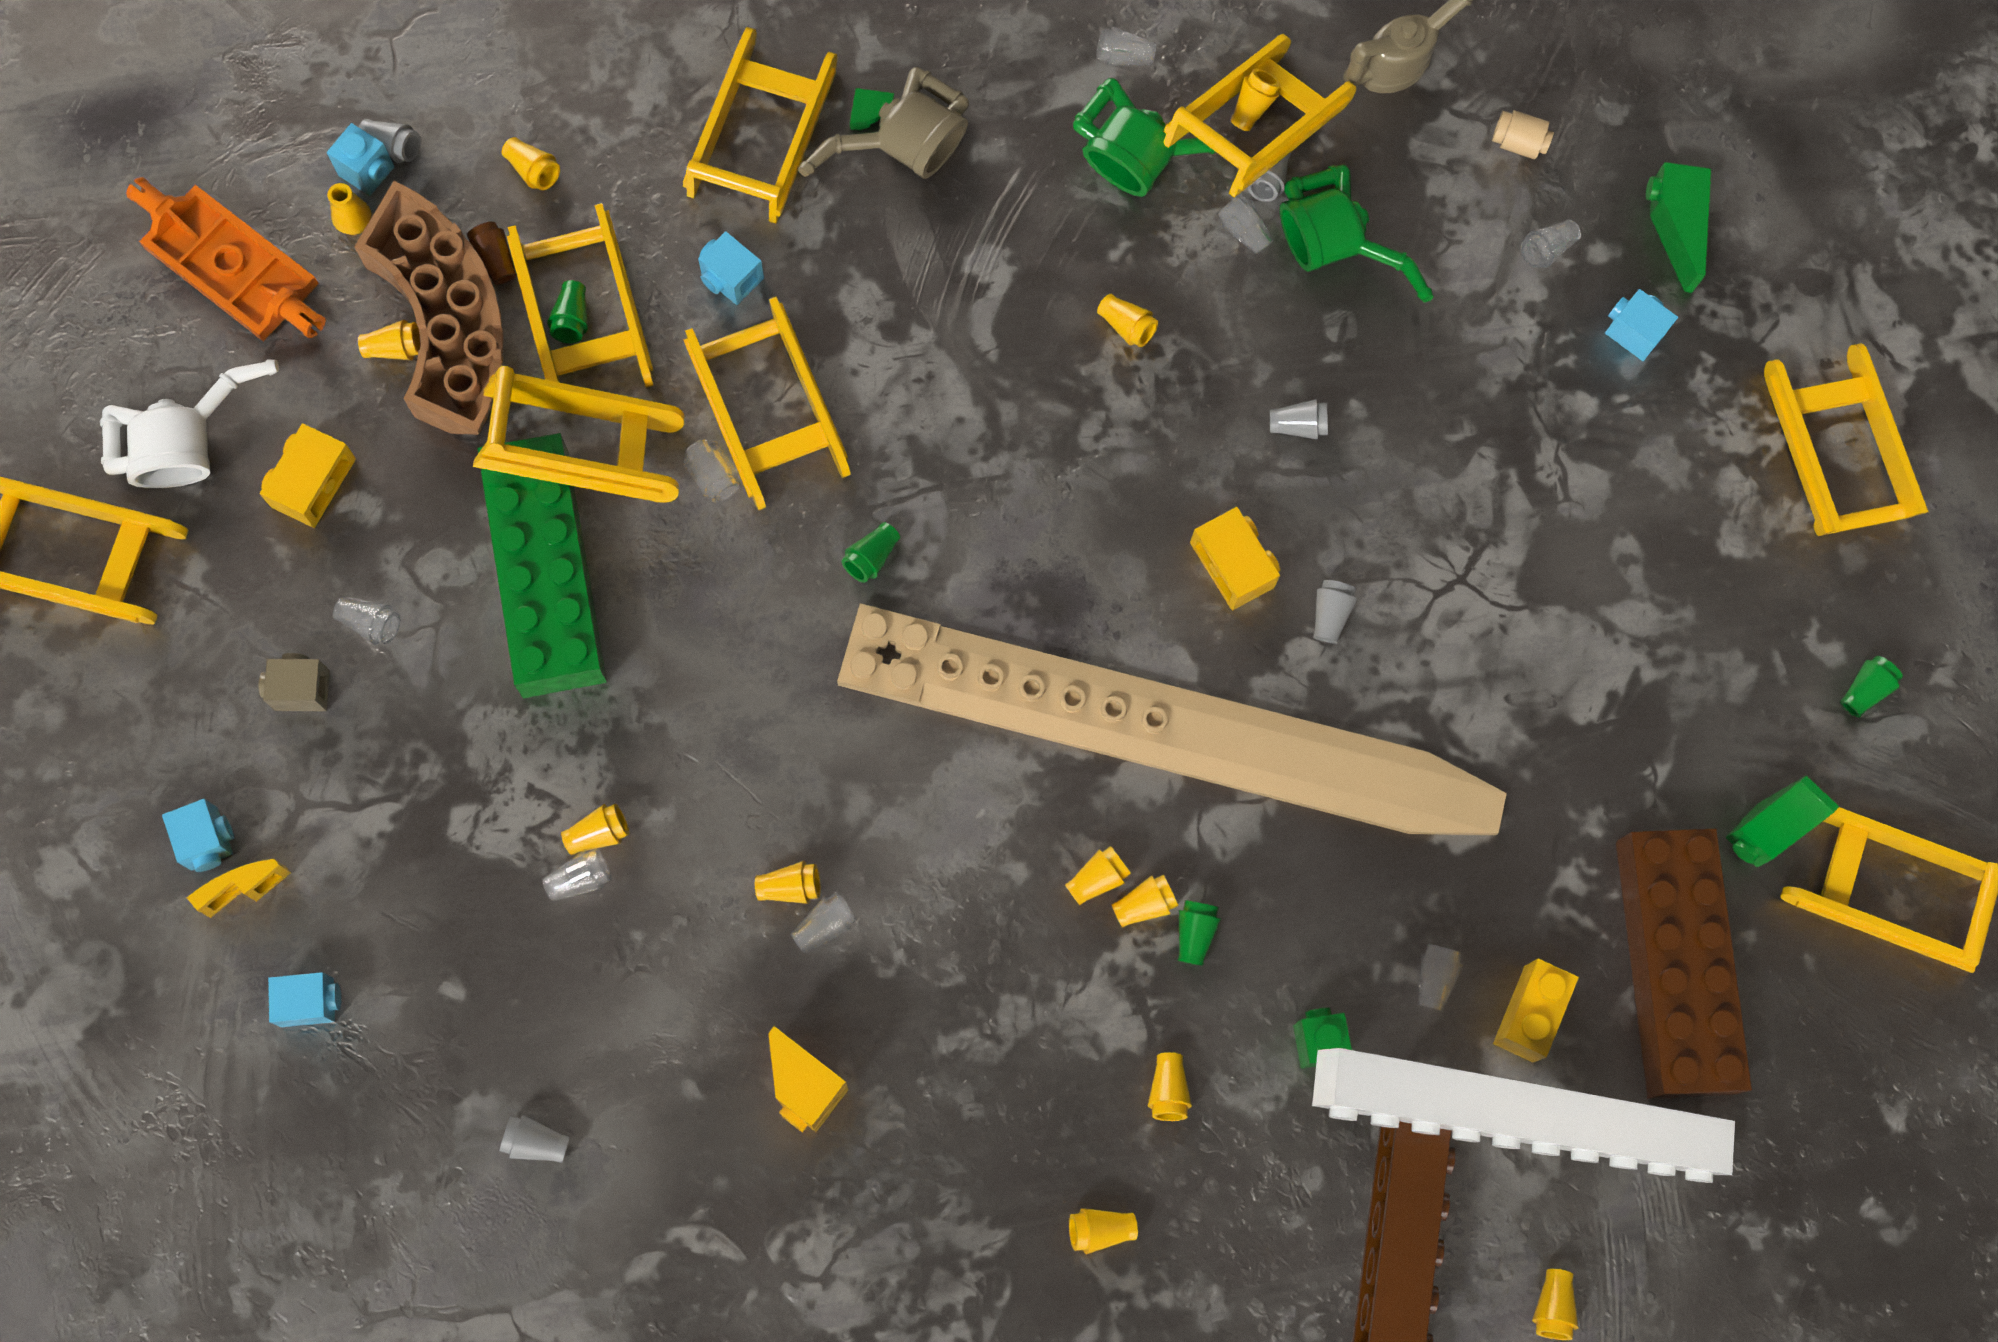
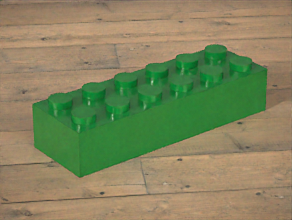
M561 433L505 443L506 445L569 457V452ZM483 447L477 448V449H478V453L480 452V450H481ZM481 468L514 686L524 699L607 683L574 486Z

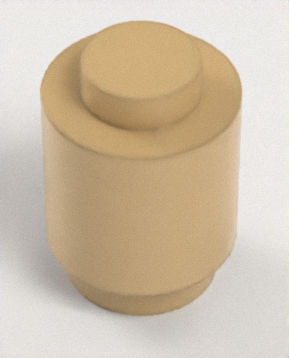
M1515 110L1512 113L1502 111L1492 141L1499 143V148L1535 160L1539 153H1547L1554 132L1548 130L1549 121Z

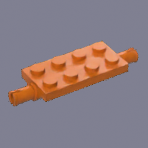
M144 177L134 180L142 188L141 191L132 184L128 186L127 197L151 214V229L139 241L144 249L263 342L285 319L308 338L318 335L311 328L312 325L322 331L326 322L325 317L316 313L302 302L319 284L315 276L197 185L185 196L179 197L164 195Z

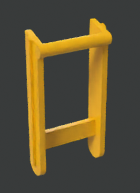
M746 27L739 40L694 155L687 165L683 187L687 188V197L695 198L701 180L768 200L769 222L776 224L782 214L798 168L835 77L837 54L827 52L815 81L750 61L756 43L757 32L756 29ZM740 84L806 104L775 185L708 165Z
M1285 34L1277 36L1186 108L1181 106L1163 131L1166 133L1163 142L1168 148L1190 132L1237 167L1239 170L1229 191V194L1234 198L1340 113L1350 103L1356 92V86L1347 81L1327 98H1323L1277 63L1284 57L1291 44V39ZM1253 69H1262L1279 80V94L1303 111L1305 115L1251 158L1203 121L1241 91L1246 75H1250Z
M603 203L595 205L600 223L599 226L522 245L516 225L508 227L510 235L507 236L545 380L560 382L559 375L637 355L645 387L654 386L650 371H654L611 216L609 210H604ZM605 241L629 330L551 350L527 261Z
M777 297L769 299L773 319L701 346L693 328L685 330L687 338L683 339L749 498H753L758 511L766 508V504L754 476L757 473L828 447L841 477L844 478L851 475L846 461L848 460L847 453L782 303H779ZM780 333L817 423L743 450L707 360Z
M1862 343L1851 345L1847 351V364L1853 379L1793 390L1786 369L1779 359L1768 361L1764 368L1765 382L1815 519L1814 530L1818 536L1912 518L1928 512L1870 354ZM1862 403L1899 504L1838 516L1802 414Z
M509 366L499 367L496 373L489 379V383L483 393V396L493 398L488 439L474 459L473 467L660 503L671 502L678 497L679 484L674 478L643 471L647 429L668 433L679 431L684 426L685 416L678 407L515 374L514 370ZM510 401L621 423L617 466L506 445L505 438Z
M0 477V493L3 494L0 501V551L20 499L121 525L95 595L1 571L0 589L135 623L155 624L158 617L156 613L143 607L124 603L123 601L148 533L152 532L175 539H186L189 531L186 527L170 519Z
M1840 807L1823 822L1839 827L1840 830L1821 896L1801 888L1786 886L1782 888L1781 899L1812 913L1974 973L1976 966L1980 963L1998 895V864L1981 861ZM1867 838L1982 881L1963 950L1848 906Z

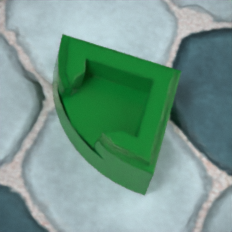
M856 88L850 118V129H866L870 127V124L880 120L879 111L885 103L890 104L895 99L894 93Z

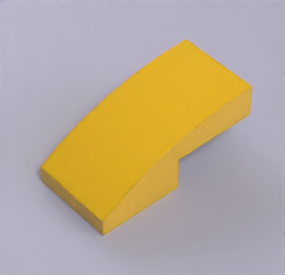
M275 859L257 861L230 870L214 878L186 898L197 911L211 918L240 893L257 902L290 875L291 872L286 866Z

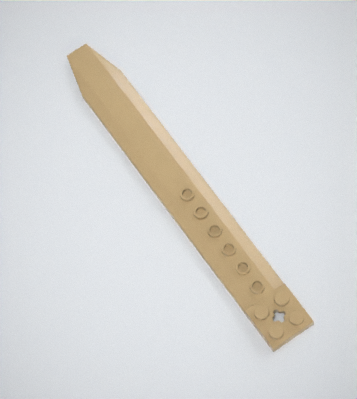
M861 603L837 680L838 686L1407 834L1497 835L1507 794L1423 750L943 627L938 623ZM888 645L895 646L896 652L901 654L900 659H892L890 664H884L883 656L878 654V651L886 649Z

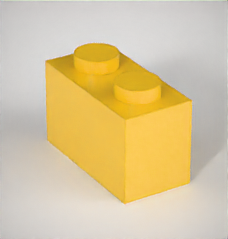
M302 423L296 434L290 435L283 447V455L276 467L270 469L264 476L261 485L262 490L259 494L271 508L315 528L356 458L345 443Z
M1238 507L1194 529L1190 541L1191 546L1232 611L1272 590L1280 577V566L1276 557L1270 550H1264L1257 539L1259 534L1254 522L1249 516L1243 517Z
M1539 958L1525 965L1493 1044L1532 1063L1547 1058L1579 977Z

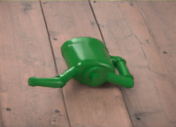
M1114 78L1106 79L1103 84L1096 88L1097 92L1083 110L1076 114L1073 122V129L1088 140L1082 149L1083 155L1090 166L1109 183L1134 196L1143 197L1147 195L1153 187L1154 181L1173 156L1216 153L1198 138L1179 139L1169 148L1166 147L1163 142L1166 133L1163 132L1166 125L1163 122L1162 116L1156 111L1137 109L1120 83ZM1109 101H1113L1117 109L1110 114L1099 129L1093 125V121Z
M1331 165L1322 171L1302 177H1292L1291 180L1285 183L1284 192L1288 201L1282 202L1279 206L1281 225L1290 250L1303 270L1310 272L1319 269L1321 266L1361 254L1396 268V271L1401 270L1418 293L1417 297L1423 302L1433 299L1432 288L1428 287L1417 264L1411 257L1407 256L1406 252L1400 253L1366 239L1365 232L1366 224L1369 223V214L1366 208H1362L1357 201L1351 200V172L1346 165ZM1326 185H1335V189H1329L1306 197L1303 192Z

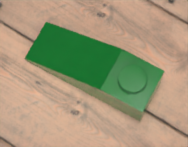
M1664 162L1656 176L1649 178L1646 188V200H1651V220L1684 292L1692 293L1706 274L1711 169Z
M1804 776L1758 803L1725 838L1733 844V851L1739 858L1759 867L1773 860L1832 815L1839 806L1810 778Z

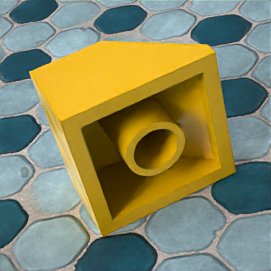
M774 1026L768 1035L775 1097L783 1106L779 1114L802 1133L807 1126L817 1132L849 1090L847 1083Z

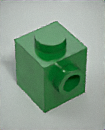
M1330 1007L1313 1009L1305 1012L1306 1019H1301L1293 1025L1301 1069L1316 1067L1318 1050L1333 1048L1352 1050L1345 1013L1332 1015Z

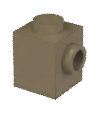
M285 653L281 659H267L266 672H262L259 677V694L263 701L275 711H327L330 670L319 659H308V656L298 653Z

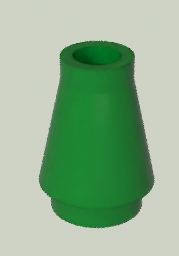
M567 280L562 283L561 292L547 320L550 335L555 340L563 343H577L588 331L585 301L586 287L579 281Z
M882 522L875 530L845 549V557L841 560L844 569L854 579L862 583H866L870 578L875 579L893 547L900 540V534L892 525Z
M1875 656L1871 661L1866 660L1846 695L1840 700V704L1848 713L1860 718L1868 709L1899 689L1900 685L1898 682L1903 678V674L1892 662L1882 656Z
M1185 900L1183 910H1179L1178 961L1204 965L1205 956L1221 918H1217L1219 907Z

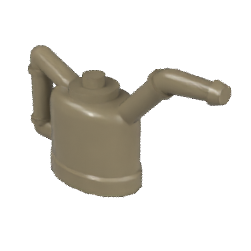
M1448 0L1431 17L1420 14L1405 15L1393 19L1382 26L1373 37V40L1361 42L1352 50L1348 69L1345 70L1343 75L1344 83L1350 81L1356 87L1362 84L1369 91L1376 93H1394L1410 87L1419 81L1427 71L1438 40L1439 30L1464 7L1470 6L1473 0Z
M914 67L908 73L901 100L896 98L890 104L885 103L879 111V116L881 117L880 129L878 132L842 136L835 134L834 137L826 139L806 161H802L798 171L801 175L807 177L813 174L814 170L834 153L841 154L843 151L880 148L912 169L921 178L927 179L946 163L961 142L968 126V120L961 116L969 106L968 98L960 90L956 91L932 76L930 71ZM920 89L927 90L949 104L947 108L924 93L919 92Z

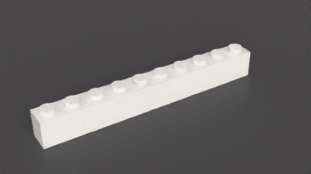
M1343 1048L1318 1050L1312 1106L1330 1109V1118L1357 1121L1358 1114L1371 1116L1370 1124L1375 1126L1399 1128V1121L1412 1123L1411 1131L1415 1133L1440 1135V1129L1452 1130V1139L1480 1142V1136L1492 1137V1146L1520 1149V1143L1532 1145V1153L1560 1156V1150L1571 1151V1160L1599 1163L1600 1156L1610 1158L1609 1166L1636 1170L1637 1164L1640 1163L1648 1165L1647 1173L1675 1176L1676 1170L1685 1171V1179L1696 1182L1713 1183V1175H1732L1735 1121Z

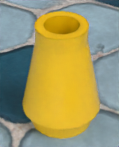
M1253 69L1250 75H1246L1235 111L1230 119L1231 122L1241 130L1251 131L1256 121L1279 96V80L1262 69Z
M517 137L508 139L503 145L502 156L511 163L530 188L547 190L555 184L560 175V166L557 164L554 155L524 143Z
M337 183L331 186L327 197L330 201L331 220L334 227L338 231L349 235L362 233L372 216L369 205L357 196L347 184Z
M1113 294L1106 295L1097 309V313L1130 346L1134 344L1138 347L1145 346L1151 340L1158 327V320L1153 317L1152 311L1119 299Z
M401 320L373 332L360 334L358 337L359 351L364 359L413 360L415 355H418V350H420V333L417 323H408L407 320Z
M603 804L569 829L562 831L561 837L568 853L574 855L581 851L620 844L622 842L621 838L628 836L630 832L620 807L617 804L608 807Z
M1110 846L1103 852L1099 849L1065 886L1077 903L1081 905L1089 899L1125 884L1123 879L1131 873Z
M801 861L767 874L755 876V893L758 901L772 900L809 904L811 899L820 898L821 883L816 864L807 865L805 861Z
M1164 874L1155 879L1153 876H1150L1122 899L1111 904L1122 928L1129 924L1170 915L1169 910L1179 906Z
M1168 1052L1157 1055V1065L1148 1101V1107L1152 1109V1118L1156 1120H1185L1188 1118V1109L1192 1107L1183 1067V1055L1179 1053Z
M1081 1208L1079 1213L1070 1214L1069 1235L1073 1250H1083L1085 1254H1089L1125 1241L1136 1240L1138 1226L1135 1214L1133 1212L1118 1213Z
M1562 1269L1546 1270L1544 1285L1532 1322L1536 1324L1537 1335L1555 1340L1573 1339V1330L1578 1329L1573 1288L1574 1274L1572 1272Z

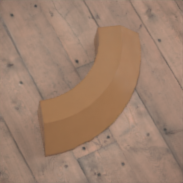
M393 181L354 248L365 268L381 276L402 293L411 304L420 333V350H418L416 368L411 384L403 399L413 416L450 434L479 435L493 404L492 397L483 396L484 389L489 383L491 376L496 373L503 362V329L495 289L484 263L470 242L462 234L460 228L444 216L436 205L410 188Z

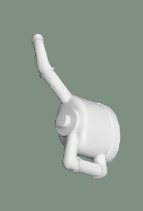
M267 359L266 362L239 366L229 369L224 374L221 373L218 381L194 408L184 407L171 399H161L158 403L150 405L144 412L115 405L106 406L102 411V419L100 420L103 435V457H101V464L104 471L109 475L127 473L129 484L143 488L179 487L206 479L211 474L210 460L208 458L207 418L232 389L238 387L237 384L268 374L271 376L279 372L278 361ZM122 424L128 425V456L121 457L120 427H122Z

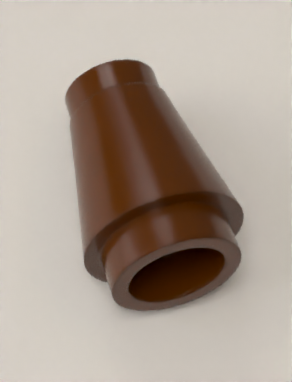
M490 221L479 224L468 231L467 238L484 263L494 285H502L513 280L516 277V272L504 229L498 228L496 222Z

